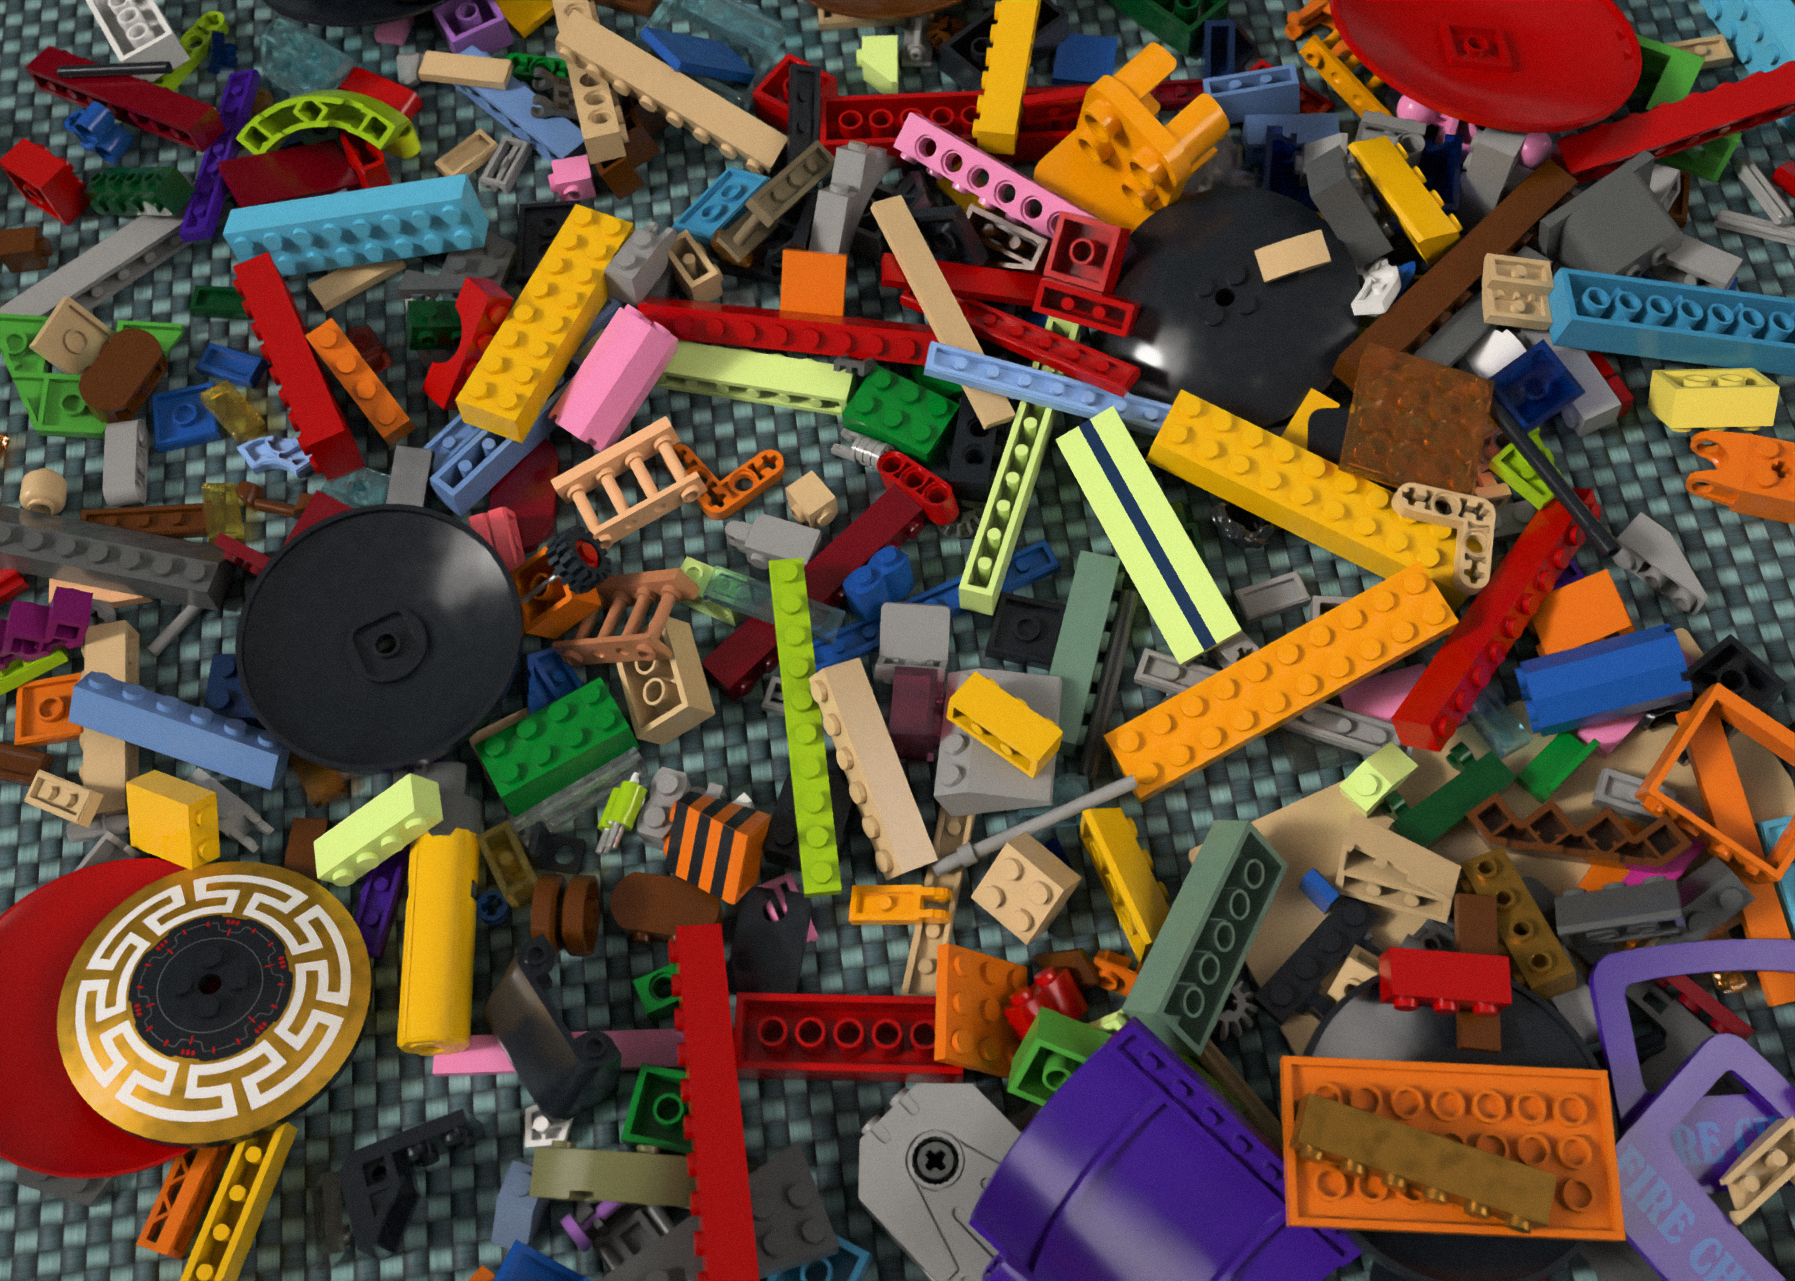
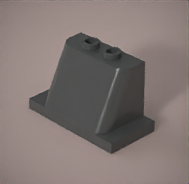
M1644 150L1540 220L1537 252L1553 261L1552 264L1558 261L1565 268L1637 278L1653 265L1658 266L1662 264L1668 255L1681 247L1683 232L1650 188L1655 157L1647 150Z

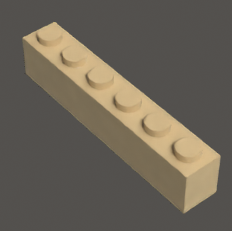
M126 620L88 626L85 640H83L81 645L84 657V670L81 672L80 678L82 679L89 672L93 671L106 673L112 678L128 684L139 685V633ZM84 727V731L80 734L83 764L79 767V776L84 787L104 794L93 819L101 818L103 813H106L108 816L128 813L126 782L139 776V746Z
M860 657L821 669L809 678L811 684L810 691L822 712L824 729L831 736L835 746L837 763L845 772L849 783L850 797L858 806L862 817L863 831L871 840L878 869L884 874L887 881L938 861Z

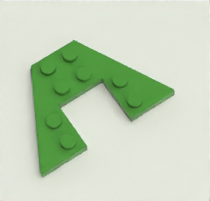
M0 313V351L37 435L105 439V428L108 423L96 419L85 404L79 392L81 374L48 373L49 362L29 348L50 316ZM117 320L116 332L135 328L151 333L158 340L165 357L168 356L185 333L184 325L179 323Z

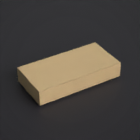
M480 128L435 161L434 164L437 170L445 177L466 173L469 176L492 158L499 144Z

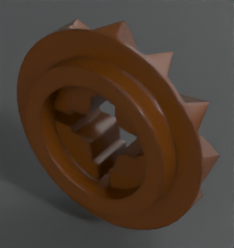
M946 13L941 18L935 16L928 24L926 30L927 39L933 48L941 52L940 45L951 38L950 34L945 32L946 29L950 30L951 34H957L967 27V22H959L957 16L950 18Z

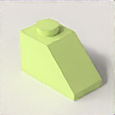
M862 36V49H856L857 67H862L863 80L881 94H899L898 36Z
M1391 741L1368 757L1339 785L1340 794L1368 818L1384 802L1383 799L1396 790L1419 766Z

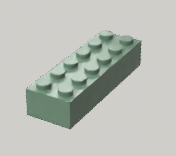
M1214 820L1121 1009L1131 1019L1136 1016L1176 1054L1194 1057L1201 1056L1289 866L1249 820Z

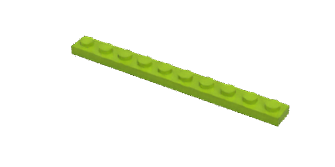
M803 558L768 561L804 898L839 895L842 893L822 716L818 702L813 699L810 691L811 684L809 678L816 674L804 562Z

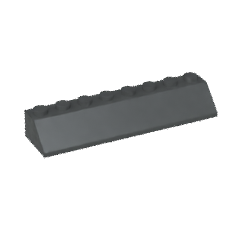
M0 505V569H14L20 573L219 611L238 566L223 558L222 555L225 551L217 546Z

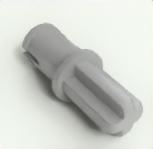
M103 813L101 818L92 820L89 828L73 822L69 823L66 829L68 840L71 843L101 839L107 830L115 836L130 834L128 813L111 816Z

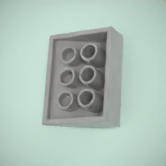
M985 668L948 673L934 788L935 799L951 817L1052 805L1056 754L1039 774L1032 779L946 718L949 699L976 671L984 677L993 679L1005 692L1013 697L1022 699L1034 712L1043 718L1051 719L1059 726L1062 679L1056 676Z

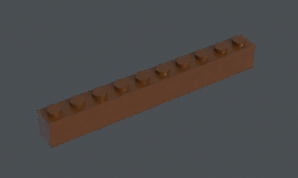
M1547 158L1403 294L1386 313H1383L1339 355L1331 373L1361 397L1370 389L1377 391L1388 379L1389 375L1387 373L1392 368L1398 370L1409 359V352L1414 347L1419 350L1430 339L1432 335L1430 332L1435 327L1440 329L1452 317L1453 314L1451 312L1456 307L1461 309L1473 297V290L1477 287L1479 289L1482 288L1483 265L1486 254L1514 256L1513 252L1517 248L1521 250L1525 245L1528 246L1535 236L1533 233L1540 228V220L1575 197L1571 193L1576 187L1578 180Z

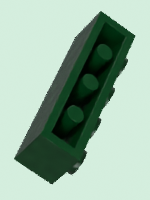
M175 166L104 168L102 171L94 174L89 179L88 183L90 185L83 191V194L90 201V206L101 215L174 216L194 193L195 189Z
M457 300L408 301L406 328L410 350L458 349L461 341L462 326L459 313L455 307ZM516 300L513 301L510 310L512 309V307H513V305L515 304Z

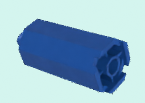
M1670 623L1520 662L1521 667L1515 668L1519 690L1523 701H1525L1533 734L1541 732L1542 737L1692 700L1693 690L1691 682H1685L1683 678L1685 672L1688 671L1677 636L1672 631Z

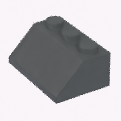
M1652 876L1643 879V884L1627 886L1625 882H1614L1603 885V890L1587 892V889L1584 888L1564 891L1562 897L1554 898L1558 935L1567 950L1688 933L1676 880H1667L1666 876Z

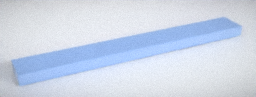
M931 341L923 373L926 376L1088 419L1114 406L1127 429L1152 436H1157L1173 406L1129 393L1122 398L1084 381Z

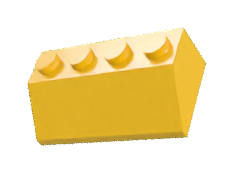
M1387 136L1353 142L1347 146L1360 167V174L1363 178L1367 177L1377 197L1385 204L1388 212L1428 266L1444 257L1462 240L1459 234L1463 230L1461 224L1452 213L1446 216L1441 209L1445 205L1443 200L1434 189L1428 192L1423 185L1427 182L1426 178L1417 166L1410 168L1405 161L1409 156L1399 142L1393 145Z
M1121 808L1086 809L1082 811L1079 836L1138 962L1144 964L1170 911L1167 902L1170 901L1168 892L1163 882H1156L1151 872L1154 869V865L1149 852L1146 849L1141 850L1136 840L1138 831L1131 817L1126 818Z

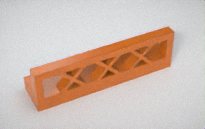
M233 1144L214 1148H199L191 1166L188 1158L192 1150L175 1158L136 1245L179 1260L183 1259ZM182 1184L181 1189L176 1197V1200L173 1203L171 1195L175 1187ZM166 1221L157 1242L151 1241L158 1224Z

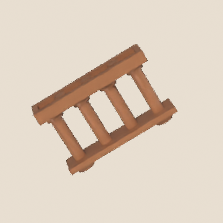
M680 568L609 576L596 586L602 606L582 619L573 640L553 641L551 648L562 656L561 658L566 664L574 667L590 664L642 660L654 661L655 659L671 658L673 651L659 640L674 603L696 599L700 587ZM659 603L647 633L638 634L649 606ZM634 606L622 635L613 636L625 608ZM610 608L598 637L589 638L601 611Z

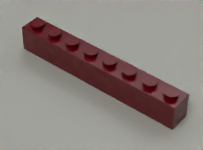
M48 46L25 67L40 91L85 108L91 102H98L108 108L118 121L201 153L226 130L220 119L219 111L212 104H205L188 95L178 94L167 87L162 88L145 79L141 80L131 75L60 78L57 74L58 66L98 64L86 57L81 58L73 55L67 50Z
M893 485L804 567L811 630L814 627L818 628L823 625L828 619L829 613L838 604L843 605L847 602L843 582L853 571L867 565L875 553L887 546L892 545L900 550V547L909 538L914 539L924 527L923 508L897 486ZM772 597L701 662L705 677L733 703L740 696L748 695L762 675L771 673L779 665Z

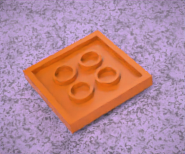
M950 943L938 945L934 1061L1009 1079L1012 1059L1021 1043L1006 1018L1003 1009L1011 1002L1009 997L1014 992L1027 987L1028 967Z

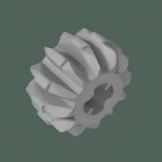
M1239 979L1235 986L1232 987L1226 1003L1231 1007L1225 1013H1220L1211 1032L1212 1034L1214 1029L1219 1030V1039L1221 1041L1226 1040L1228 1030L1236 1039L1242 1036V1028L1251 1029L1254 1023L1249 1016L1255 1015L1258 1008L1248 1003L1254 996L1253 991L1241 992L1244 985L1243 980Z

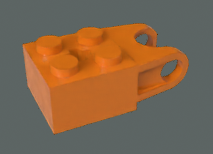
M1703 431L1691 438V450L1700 457L1712 462L1717 469L1690 473L1686 479L1685 487L1691 494L1728 506L1731 512L1795 525L1794 442L1754 434L1725 431ZM1701 442H1713L1716 445L1701 444ZM1696 482H1704V483H1708V484H1707V485H1700V484H1696Z

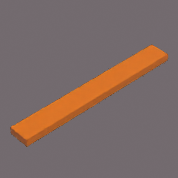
M1689 711L1680 712L1675 715L1678 726H1680ZM1708 711L1685 748L1709 823L1712 827L1765 861L1766 859L1720 717ZM1722 861L1756 898L1738 912L1746 939L1792 940L1774 884H1756L1741 874L1742 869L1730 861ZM1757 972L1767 1006H1776L1795 1001V974Z

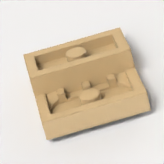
M1487 253L1484 257L1482 275L1484 323L1547 331L1553 323L1548 295L1554 289L1550 261Z

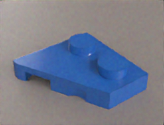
M551 647L529 654L526 657L527 716L584 686L573 668L562 660V656Z

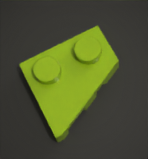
M1533 422L1524 431L1555 467L1554 457L1550 449L1544 447L1538 435L1541 430L1538 424ZM1512 443L1508 444L1491 459L1488 468L1539 511L1555 498Z

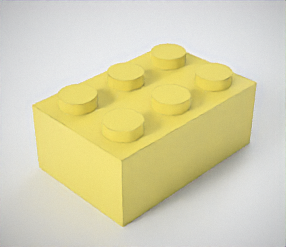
M1754 368L1652 370L1647 408L1659 420L1664 422L1670 430L1676 432H1690L1691 428L1724 431L1726 427H1738L1746 431L1759 430L1760 426L1774 425L1780 386Z

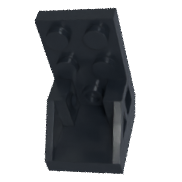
M910 171L891 197L902 195L934 259L968 265H983L988 259L989 254L962 206L940 207L920 171Z
M807 193L779 218L778 228L741 262L738 263L720 244L716 247L714 246L709 261L712 264L715 263L724 275L781 285L783 250L785 248L809 250L818 194Z
M462 1108L348 1154L338 1175L358 1251L379 1260L396 1255L421 1197L414 1166L417 1165L419 1168L430 1166L440 1160V1155L453 1150L454 1153H461L474 1148L477 1145L476 1141L486 1138L483 1124Z

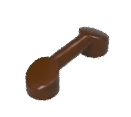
M248 481L239 482L235 491L238 498L255 512L261 511L291 517L299 520L313 497L312 494L301 493L296 505L263 499L265 491L260 486Z

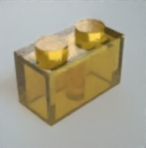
M509 820L475 836L504 898L513 910L532 902L539 876L518 833Z

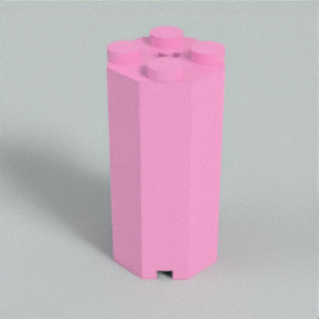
M627 304L624 309L619 307L548 415V418L583 442L590 444L599 452L615 445L679 348L676 345L678 339L654 321L652 324L649 319L644 317V314L631 305Z

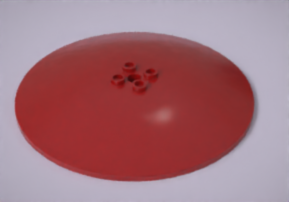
M1329 0L1332 18L1341 38L1350 51L1374 75L1406 97L1434 111L1479 126L1525 133H1554L1590 126L1618 111L1632 95L1641 75L1642 54L1638 38L1632 25L1613 0Z

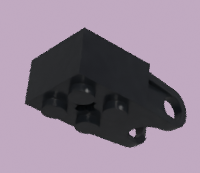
M1729 634L1687 668L1688 671L1685 672L1683 678L1685 682H1691L1693 690L1692 700L1648 710L1638 726L1644 731L1656 728L1662 724L1678 726L1675 715L1680 712L1689 711L1703 689L1716 683H1720L1764 712L1778 700L1788 683L1732 634ZM1720 718L1727 741H1729L1740 730ZM1686 748L1677 759L1681 766L1691 764Z
M843 769L839 773L829 776L839 866L854 822L856 803L850 797L849 783ZM790 770L783 783L762 851L766 863L802 872Z

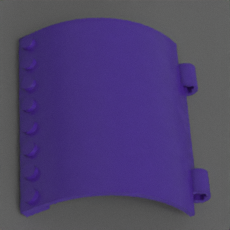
M1136 1016L1093 1052L1034 1116L993 1173L968 1222L971 1227L999 1251L985 1268L982 1274L983 1281H1322L1340 1265L1345 1267L1363 1253L1340 1229L1286 1227L1283 1152Z

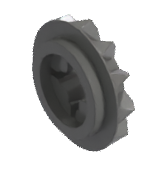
M956 499L957 504H960L962 511H964L961 523H958L957 518L947 525L934 523L935 527L945 536L956 539L972 536L978 530L984 512L983 503Z

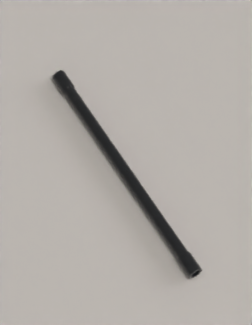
M1435 327L1430 332L1432 334L1431 337L1439 330ZM1462 356L1451 367L1454 373L1582 529L1585 537L1604 560L1615 556L1622 549L1619 542L1605 525L1597 520L1470 363Z

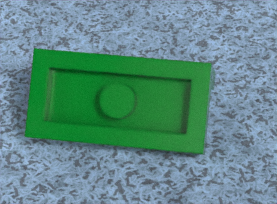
M1561 732L1517 775L1515 782L1543 805L1591 756L1600 742L1594 738L1585 747L1569 732Z

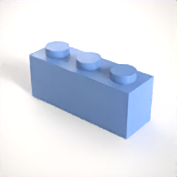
M1295 64L1203 79V92L1211 95L1220 105L1228 118L1229 124L1244 122L1245 115L1300 113L1299 80Z
M1338 113L1245 115L1242 130L1244 164L1294 163L1295 157L1301 156L1304 144L1340 133Z

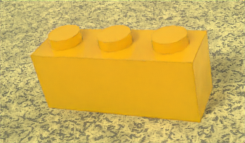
M976 671L952 695L948 702L946 715L948 720L1032 779L1039 774L1060 748L1064 732L1059 729L1054 721L1049 718H1043L1030 709L1025 701L1011 696L1001 689L996 681L989 677H984Z

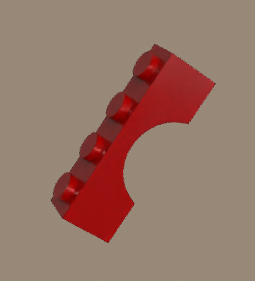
M466 276L455 304L462 326L459 347L450 360L446 362H432L421 389L443 410H459L455 399L504 322L514 301V298L492 279Z

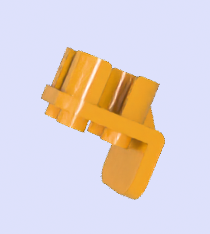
M1151 42L1113 76L1103 75L1087 89L1076 129L1039 161L1034 171L1033 180L1108 223L1132 229V233L1155 212L1179 199L1187 180L1217 155L1219 150L1214 146L1227 134L1230 127L1229 121L1220 105L1207 93L1200 94L1165 126L1155 118L1161 106L1150 92L1174 72L1177 62L1164 47Z

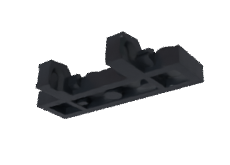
M1346 896L1253 996L1252 1001L1280 1026L1294 1011H1297L1302 1016L1308 1011L1321 1022L1323 1017L1333 1007L1322 994H1319L1323 988L1320 984L1322 980L1343 957L1347 959L1355 944L1377 957L1383 953L1371 942L1374 936L1368 931L1380 916L1362 900Z

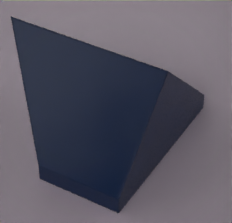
M1235 19L1204 20L1200 48L1203 79L1240 73L1259 49L1257 44Z

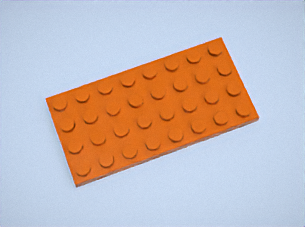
M1282 1056L1280 1058L1286 1227L1611 1242L1626 1240L1607 1070ZM1308 1093H1313L1557 1175L1548 1226L1532 1230L1530 1234L1516 1232L1506 1228L1504 1220L1492 1216L1488 1220L1475 1218L1465 1214L1463 1206L1448 1202L1447 1206L1433 1204L1422 1199L1423 1193L1407 1188L1406 1192L1392 1190L1382 1186V1179L1368 1174L1365 1175V1178L1354 1177L1341 1172V1165L1325 1160L1324 1164H1317L1300 1158V1151L1288 1148L1300 1099Z

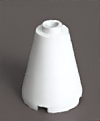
M1496 324L1463 355L1493 393L1526 377L1533 370V365L1527 367L1526 361L1530 359V356L1522 343L1509 330L1506 329L1501 333L1495 329ZM1450 369L1438 385L1439 394L1437 397L1445 408L1449 410L1453 408L1459 411L1477 402V400L1454 371Z

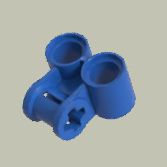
M91 102L86 110L75 111L64 122V127L81 140L80 144L85 150L95 151L101 158L112 164H117L134 142V138L127 130L114 123L116 119L113 113L98 102Z

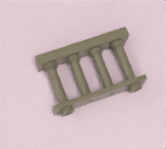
M816 140L748 200L745 205L750 210L721 234L716 241L738 263L741 262L778 228L779 218L833 170L835 157Z

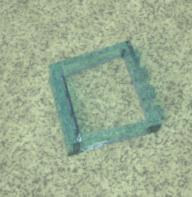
M663 0L644 27L661 30L674 14H680L764 56L748 90L744 93L738 92L710 77L682 73L748 113L754 103L753 91L769 74L781 50L788 27L735 0ZM643 27L632 41V44L669 65L653 49L649 48V45L642 39L640 35L644 29Z

